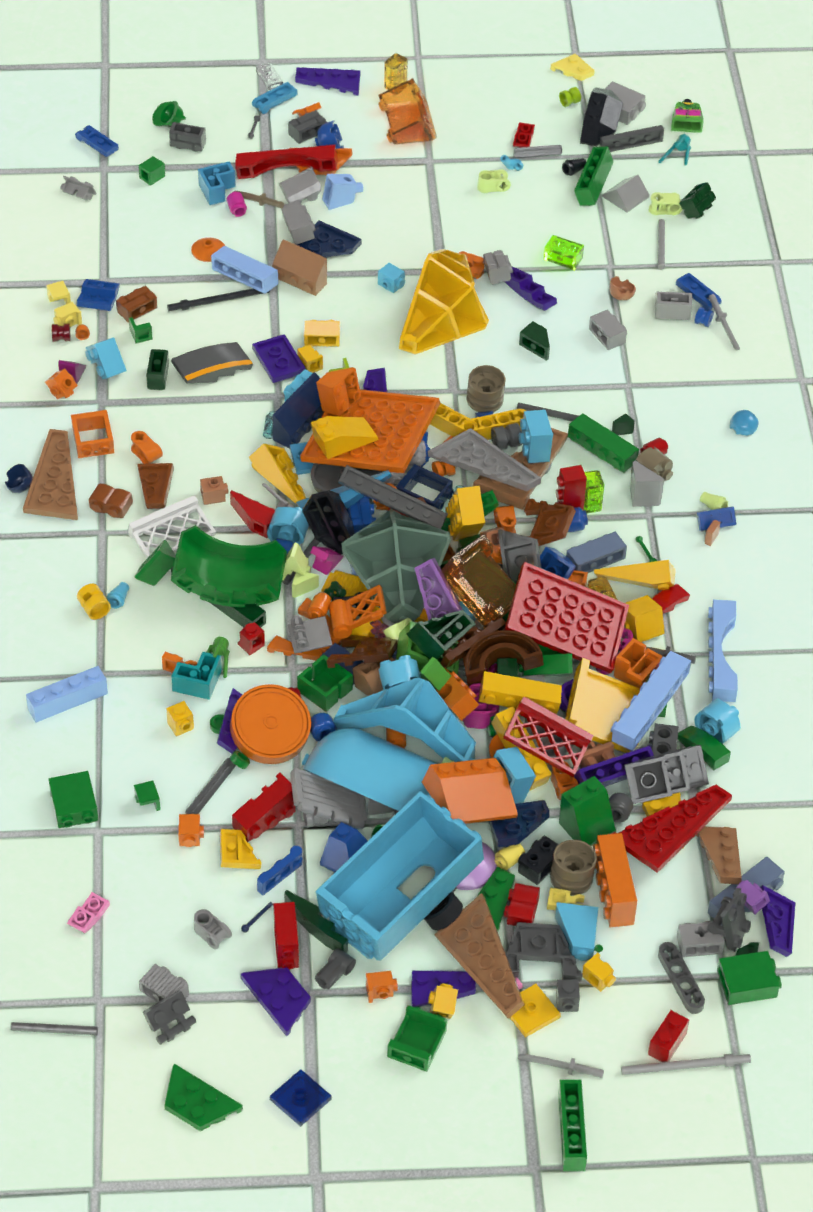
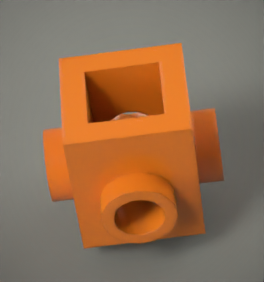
M65 368L55 372L45 381L50 392L57 399L62 397L68 398L74 393L73 389L78 386L73 376Z

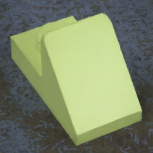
M296 542L286 556L283 581L287 574L291 575L293 571L305 575L308 560Z
M307 558L308 566L305 575L295 574L292 583V597L296 598L319 587V575L311 573L309 558Z

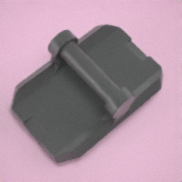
M735 888L733 899L730 897L722 899L717 915L707 927L710 933L723 935L726 948L736 952L737 948L741 947L745 933H748L751 928V921L746 920L744 910L747 895L742 893L741 888Z

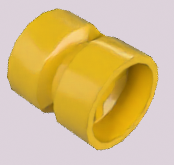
M87 584L77 593V600L90 619L97 620L103 618L110 611L111 604L97 584Z

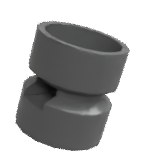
M518 423L506 425L505 428L503 426L492 428V443L501 450L507 449L508 446L511 448L522 446L519 443L521 429Z

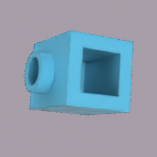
M391 263L386 264L378 271V285L395 293L405 285V271Z

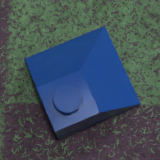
M545 547L540 555L541 569L565 579H569L576 568L570 558L555 548Z
M341 822L329 835L320 860V866L336 872L367 842L366 838L357 829Z

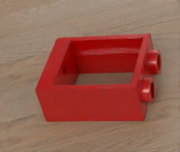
M295 902L273 903L278 968L287 967L289 970L299 968V943Z

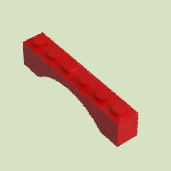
M335 145L236 153L235 169L238 179L255 178L269 170L286 166L312 167L319 172L337 171L338 157Z

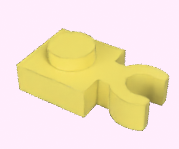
M550 888L547 909L556 911L557 902L582 905L577 904V902L584 903L585 896L581 894L570 896L571 891Z

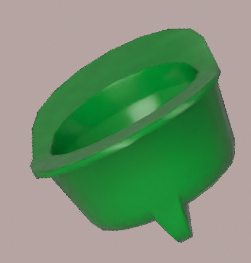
M170 101L161 103L155 109L152 121L155 126L166 125L171 127L173 122L180 123L186 120V117L183 115V109L178 105V102Z

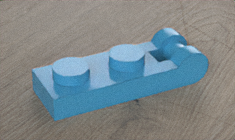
M286 82L254 98L252 105L255 108H259L262 114H266L269 109L298 95V90L289 82Z

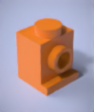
M391 971L366 973L368 1002L373 1003V999L377 998L386 999L393 997L394 992L398 991L397 979H393Z

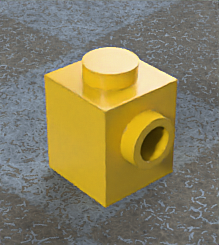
M185 701L166 708L167 723L176 737L194 729L193 713Z
M449 984L436 986L434 991H430L428 1004H431L430 1013L439 1014L444 1018L451 1019L455 1012L458 990L453 989V986Z

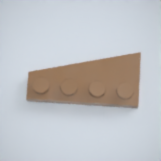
M704 827L696 836L700 838V844L702 848H705L708 860L712 862V868L719 883L739 884L742 877L736 828Z

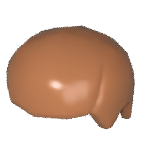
M619 276L611 278L609 284L610 294L615 299L628 300L635 295L636 287L628 279L620 281Z

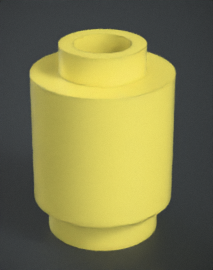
M521 844L503 847L495 853V864L501 869L508 870L518 863L519 857L525 853V850Z

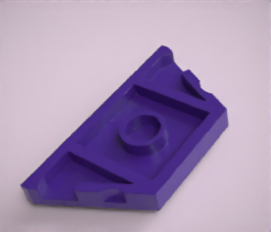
M287 967L241 973V980L285 1036H288L294 1023L298 1022L302 1016V1011L310 1004V995Z

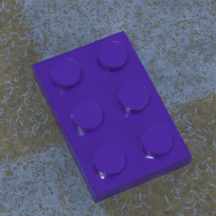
M285 334L252 344L254 353L272 383L295 377L298 374L300 375L306 369Z

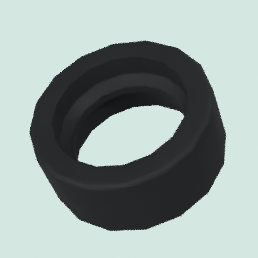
M451 891L424 920L433 930L444 929L460 916L463 904Z

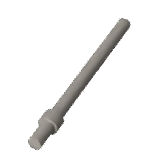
M724 1054L723 1057L621 1066L622 1075L723 1065L725 1067H734L735 1064L751 1063V1055L734 1056L733 1054Z

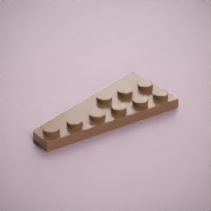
M551 428L553 440L550 462L528 463L522 451L514 453L511 457L542 478L566 442L568 433ZM487 477L473 482V486H480L482 491L488 492L493 490L496 496L521 505H525L536 488L524 491Z
M481 893L462 910L460 916L451 925L438 930L434 935L509 1019L524 1006V1002L486 899Z

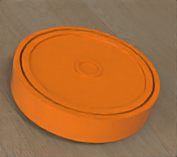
M273 684L256 686L246 691L236 702L230 720V732L237 748L248 758L264 764H279L294 758L304 748L311 730L310 713L301 697L286 687Z

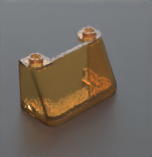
M414 78L378 95L380 99L378 105L381 111L386 112L390 129H388L386 136L390 143L426 142L437 138L428 102Z
M483 534L451 557L442 568V572L451 589L485 627L490 621H497L510 611L517 583L514 584L491 557L493 543Z

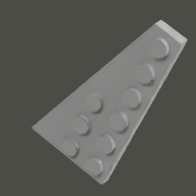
M471 428L428 450V457L524 491H528L541 484V477Z

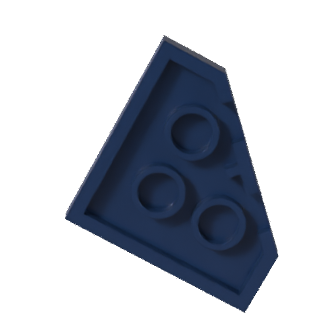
M318 220L314 225L316 229L313 232L315 238L297 244V246L322 257L353 254L362 244V239Z
M540 800L515 804L518 813L517 818L488 821L497 846L509 847L511 845H518L550 817L546 801Z

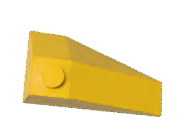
M669 560L595 569L594 574L602 579L654 589L658 588V590H668L669 587L674 586L676 570Z

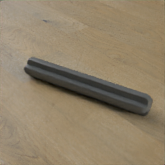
M230 758L224 761L186 809V814L200 813L236 767Z

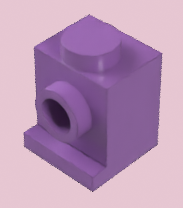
M744 880L738 884L737 888H741L742 893L747 895L744 905L754 915L770 902L768 893L765 890L762 891L756 883L751 884L748 880Z

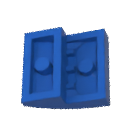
M85 279L81 286V294L77 299V306L111 311L117 298L120 283Z

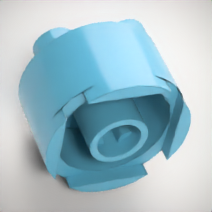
M276 508L267 531L270 541L280 538L291 540L293 544L296 542L299 546L303 543L309 524L302 512V508Z
M410 655L401 656L399 660L392 662L390 660L383 661L378 669L383 690L417 677L421 678L417 661L411 659Z
M718 698L703 708L694 719L697 728L707 732L722 744L741 729L738 709Z

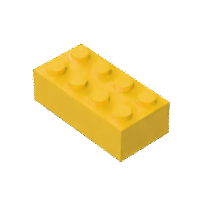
M480 486L457 488L448 503V507H445V512L448 513L447 518H450L448 532L453 537V541L477 535L485 524Z

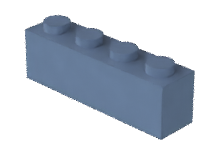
M766 856L741 876V882L748 880L751 884L756 883L759 887L764 885L771 890H778L784 883L785 871ZM738 884L729 885L709 901L707 913L711 917L715 918L724 897L733 899V893ZM744 905L745 913H746V912H747V913L751 912V911Z

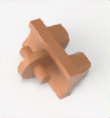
M591 741L579 768L582 769L614 758V744L608 742L602 745H595Z

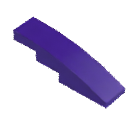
M512 266L513 273H510L511 279L505 282L512 290L543 311L557 304V298L545 293V287L534 282L532 275Z

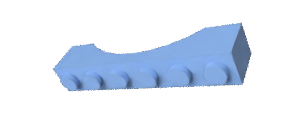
M713 599L712 607L708 608V618H711V622L709 621L708 633H711L708 639V648H712L708 655V663H712L708 671V677L712 678V681H709L708 692L712 693V701L718 698L724 702H736L738 691L737 674L726 662L722 652L723 640L735 627L736 601Z

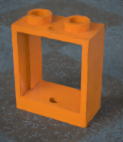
M107 410L71 415L72 431L78 458L114 453V442ZM105 428L107 438L81 442L79 432Z

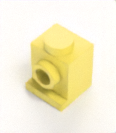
M73 302L54 309L55 317L53 321L59 326L70 324V327L82 324L81 311Z

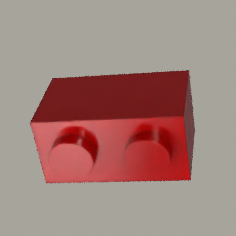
M670 1010L650 1040L648 1055L661 1062H669L687 1035L690 1019Z

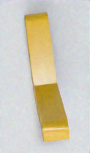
M440 403L430 425L454 437L471 428L485 439L490 440L491 429L494 427L503 426L505 428L506 425L518 423L520 427V420L523 419L524 411L526 410L515 409L470 419Z

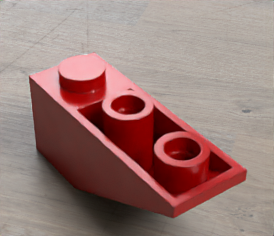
M231 490L230 504L252 532L268 538L267 531L275 509Z

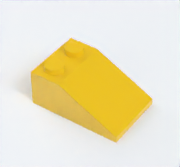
M326 416L311 422L314 440L327 459L378 440L377 435L364 417Z

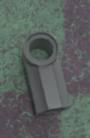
M340 948L335 949L330 955L328 963L315 975V981L324 990H329L343 974L348 975L353 970L356 959Z

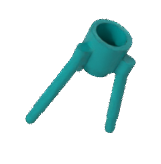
M686 134L680 135L658 163H662L676 148L679 151H686L684 164L687 165L691 150L690 137Z

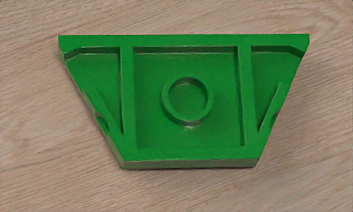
M173 1065L164 1105L166 1111L199 1131L209 1128L214 1123L225 1120L226 1116L234 1112L237 1114L242 1112V1104L178 1065Z

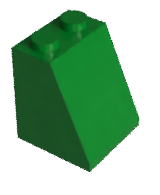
M595 776L562 793L559 824L573 840L586 842L590 846L596 844L598 835H608L616 832L607 789Z

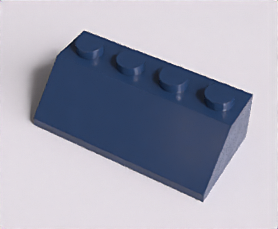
M313 372L272 415L273 441L289 449L290 444L299 443L302 437L310 432L312 429L311 422L318 420L324 414L316 384L320 377Z

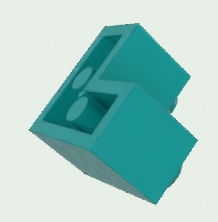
M202 651L197 666L177 662L171 676L172 691L210 700L222 672L221 656L217 655L214 658L212 653Z

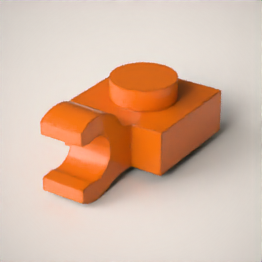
M317 102L303 109H297L291 114H298L301 117L322 107L320 102Z
M166 651L162 656L163 670L173 673L177 662L197 666L196 661L189 660L183 662L182 657Z

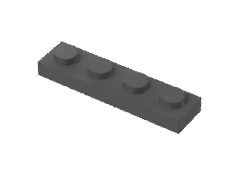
M658 125L600 137V147L608 146L610 152L663 142L664 127Z

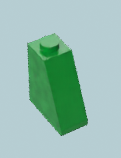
M572 654L543 655V666L526 671L518 663V671L522 672V676H570L573 673Z

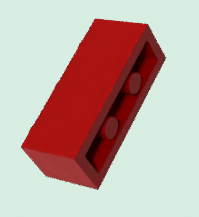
M582 465L560 468L559 476L557 477V502L555 503L581 507L584 510L587 477Z

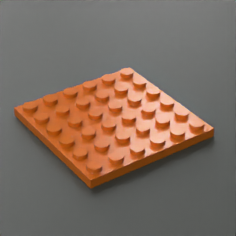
M360 390L361 398L340 417H364L377 435L378 440L327 459L312 434L300 455L301 462L343 467L348 465L352 468L405 473L440 405V399L436 397ZM324 412V414H323V416H322L321 418H324V417H326V416H335V415H332V414H330V413Z

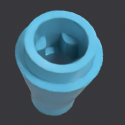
M119 583L117 587L107 594V600L111 604V608L117 609L124 605L127 592L129 591L127 583Z

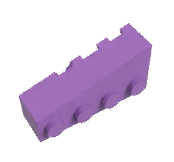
M435 558L415 567L428 620L462 610Z

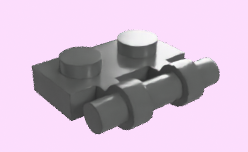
M179 990L143 1011L151 1031L161 1030L162 1034L156 1037L160 1045L166 1041H172L175 1035L182 1031H188L191 1029L190 1026L196 1023L193 1015L187 1019L184 1017V1014L190 1011V1008L182 991ZM176 1019L178 1024L169 1029L167 1024Z

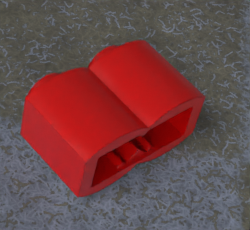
M515 883L514 889L510 888L508 901L511 902L510 905H506L504 911L507 925L516 926L518 922L534 923L540 897V887Z

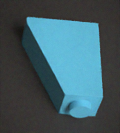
M557 902L555 919L567 940L571 955L575 959L582 961L591 959L594 954L598 907Z

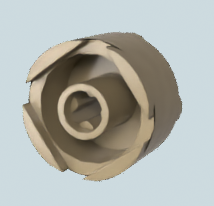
M651 447L647 448L636 459L638 463L664 478V481H668L673 476V471H671L673 467L672 460L655 447L654 449Z

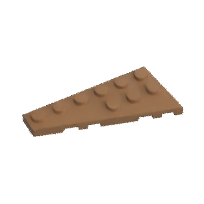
M49 429L23 506V513L78 520L67 431Z

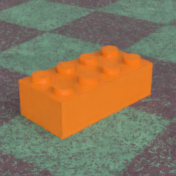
M622 833L598 835L596 844H593L597 857L595 867L597 873L595 878L597 886L600 885L601 890H599L600 902H604L605 905L603 907L604 919H608L609 928L634 925L637 897Z

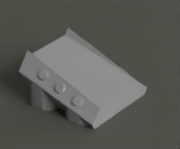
M312 167L279 183L288 203L296 200L302 202L305 199L315 201L318 199V194L321 191L320 181L317 179Z

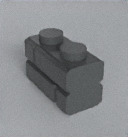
M314 110L288 122V133L300 144L317 136L318 129L326 123V119Z
M173 122L169 130L170 146L177 149L184 148L194 152H202L206 144V128Z

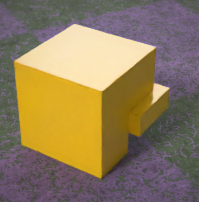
M646 595L626 602L629 605L624 628L632 631L634 639L643 642L665 634L662 607Z

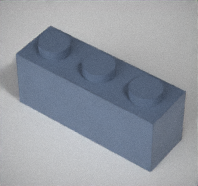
M614 531L568 549L566 556L576 566L574 570L590 573L595 569H601L626 559L627 545L617 532Z

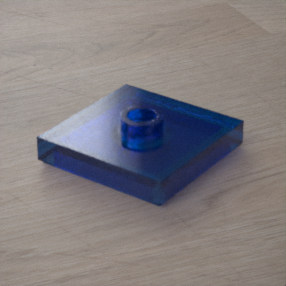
M302 1069L270 1095V1101L300 1127L332 1100V1095Z

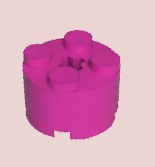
M480 683L470 685L469 688L476 694L477 697L474 699L479 706L462 721L467 728L485 729L487 725H490V717L499 713L500 706L479 702Z

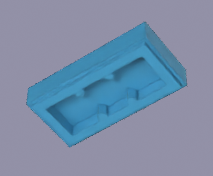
M308 442L290 444V452L297 475L311 473L314 465L309 462H301L300 455Z

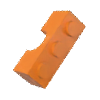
M447 670L451 675L450 679L440 691H436L462 721L479 706L474 699L477 696L454 671L450 673Z

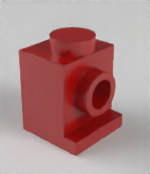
M255 622L247 624L239 632L240 641L237 644L249 655L265 646L264 630Z

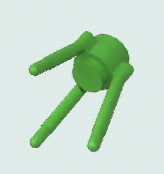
M220 636L215 638L213 644L209 645L206 652H212L214 658L217 655L224 656L223 678H227L228 656L230 653L228 650L229 642L226 638Z

